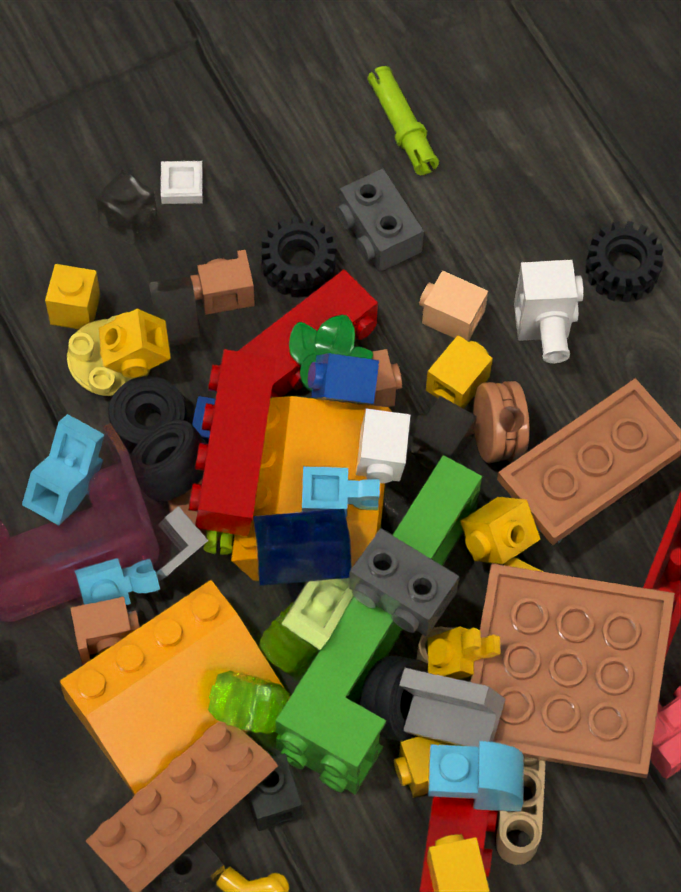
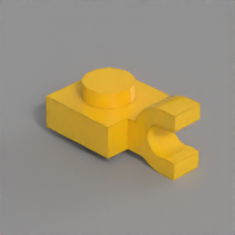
M459 626L427 638L428 673L459 680L474 675V661L500 655V637L493 634L481 638L480 630L476 628L467 629Z

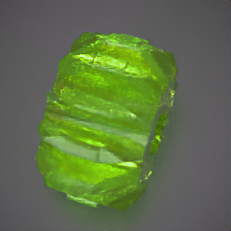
M294 602L284 611H281L280 615L271 622L269 628L263 632V637L259 643V648L266 654L265 657L274 666L287 673L294 672L303 666L319 650L282 625Z
M227 671L218 674L215 685H212L208 711L216 720L225 722L226 725L255 733L269 734L276 731V719L288 702L289 693L280 684L273 683L269 679H263L243 672Z

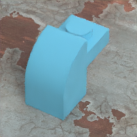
M68 414L58 422L49 456L31 471L22 505L60 525L76 510L100 471L103 459L98 456L105 434Z
M480 741L478 747L430 745L428 796L474 798V809L521 812L523 806L524 755L520 750L505 744Z

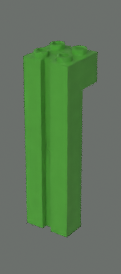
M443 455L393 536L443 566L464 532L460 521L477 510L482 476ZM355 597L351 600L330 638L321 648L276 719V733H278L276 747L281 752L279 755L285 753L288 763L295 768L303 769L306 766L319 773V779L331 789L338 792H343L346 789L353 794L357 793L383 750V746L378 743L380 732L386 724V720L358 705L362 686L371 667L378 660L388 656L404 630L392 620L391 614L378 606L375 608L367 607Z

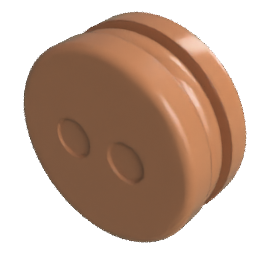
M505 381L496 384L494 382L481 383L476 390L473 409L475 439L480 456L486 463H497L506 460L509 462L515 461L527 453L529 444V413L524 391L516 381Z

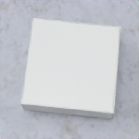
M202 161L161 162L162 204L203 203Z

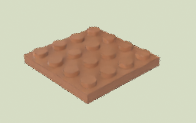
M491 564L480 626L481 638L493 634L499 636L500 655L474 661V675L471 677V683L489 686L505 698L493 742L514 747L520 750L524 757L647 778L675 593Z

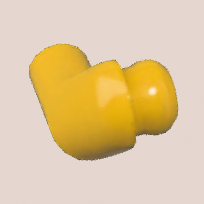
M231 866L222 873L216 883V886L224 892L289 891V883L280 873H272L267 877L248 881Z

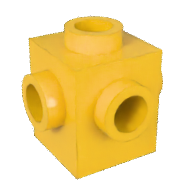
M135 309L131 312L119 314L115 317V320L98 328L103 367L121 373L124 377H141L149 369L171 359L166 321L140 309Z

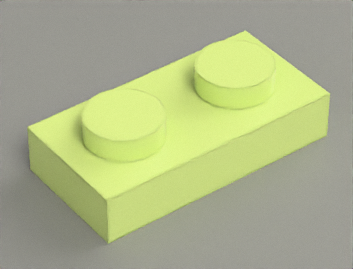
M321 560L286 615L282 625L321 650L353 598L352 590L349 589V578Z

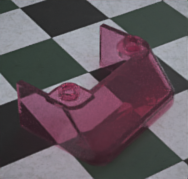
M111 423L103 426L115 465L98 471L90 479L88 495L92 507L69 515L60 525L50 522L13 537L9 536L4 522L0 519L1 621H17L82 596L75 570L118 558L121 569L147 559H151L152 566L156 563L159 556V545L128 451Z

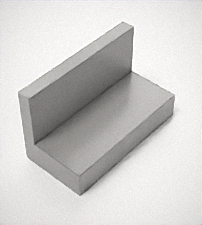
M179 506L158 524L180 551L178 555L156 572L159 581L169 575L208 541Z
M404 668L399 686L414 695L403 729L404 732L459 746L478 747L480 741L493 742L505 702L504 697L489 686Z

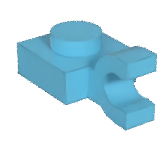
M303 466L302 515L347 517V504H353L356 508L364 510H378L380 480H348V468Z
M118 558L75 570L84 605L124 597L126 605H129L131 602L128 592L149 593L160 590L151 559L143 560L130 567L121 569Z

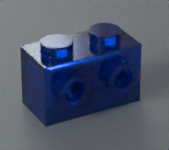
M345 509L253 516L259 586L349 578L351 570V540Z

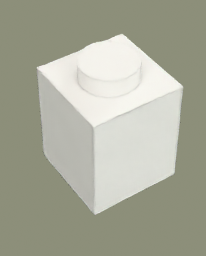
M366 408L360 431L356 475L365 476L367 479L380 480V483H388L392 480L400 481L406 464L410 425L409 414Z

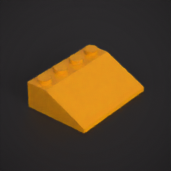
M296 396L270 398L252 524L248 537L234 535L231 559L253 581L307 578L311 576L321 560L343 575H350V570L381 528L385 483H380L378 510H364L356 508L353 504H347V517L302 515L303 466L348 468V480H366L365 476L356 475L360 431L366 408L392 412L389 407Z
M212 580L60 680L65 700L134 795L153 781L168 767L172 760L182 755L203 736L209 727L215 725L224 716L230 719L243 732L247 733L283 708L290 699L289 694L239 615Z

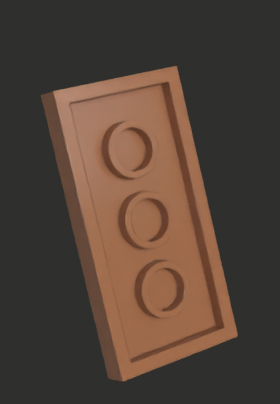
M635 378L499 471L497 480L512 498L527 499L536 527L553 546L681 456V429Z
M224 716L215 725L209 727L203 736L182 755L172 760L168 767L153 781L140 789L115 815L103 822L86 842L131 892H140L276 769L278 765L269 753Z

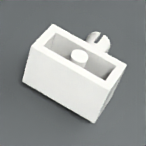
M573 260L522 262L520 266L514 300L518 341L541 339L543 360L547 363H561L570 357L567 338L569 337L572 322L578 321V301L583 300L582 277L574 275Z

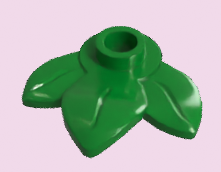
M338 315L328 319L319 327L318 331L302 322H298L292 329L289 341L290 355L301 366V381L310 392H312V388L308 387V372L311 363L316 362V355L331 353L373 359L372 351L362 347H354L355 328L347 315Z

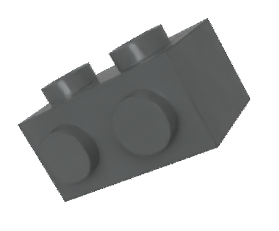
M383 168L340 188L339 206L336 207L337 216L346 230L351 228L357 237L356 244L360 254L365 261L371 260L378 272L422 252L424 230Z
M380 528L350 570L349 589L352 590L353 596L365 606L370 608L378 606L391 614L392 620L402 629L414 633L416 630L427 637L456 595L459 576Z

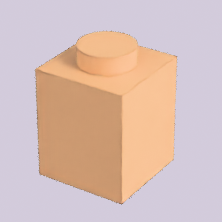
M442 271L436 283L429 282L421 295L419 305L424 307L422 324L453 338L459 335L469 342L485 312L488 291Z

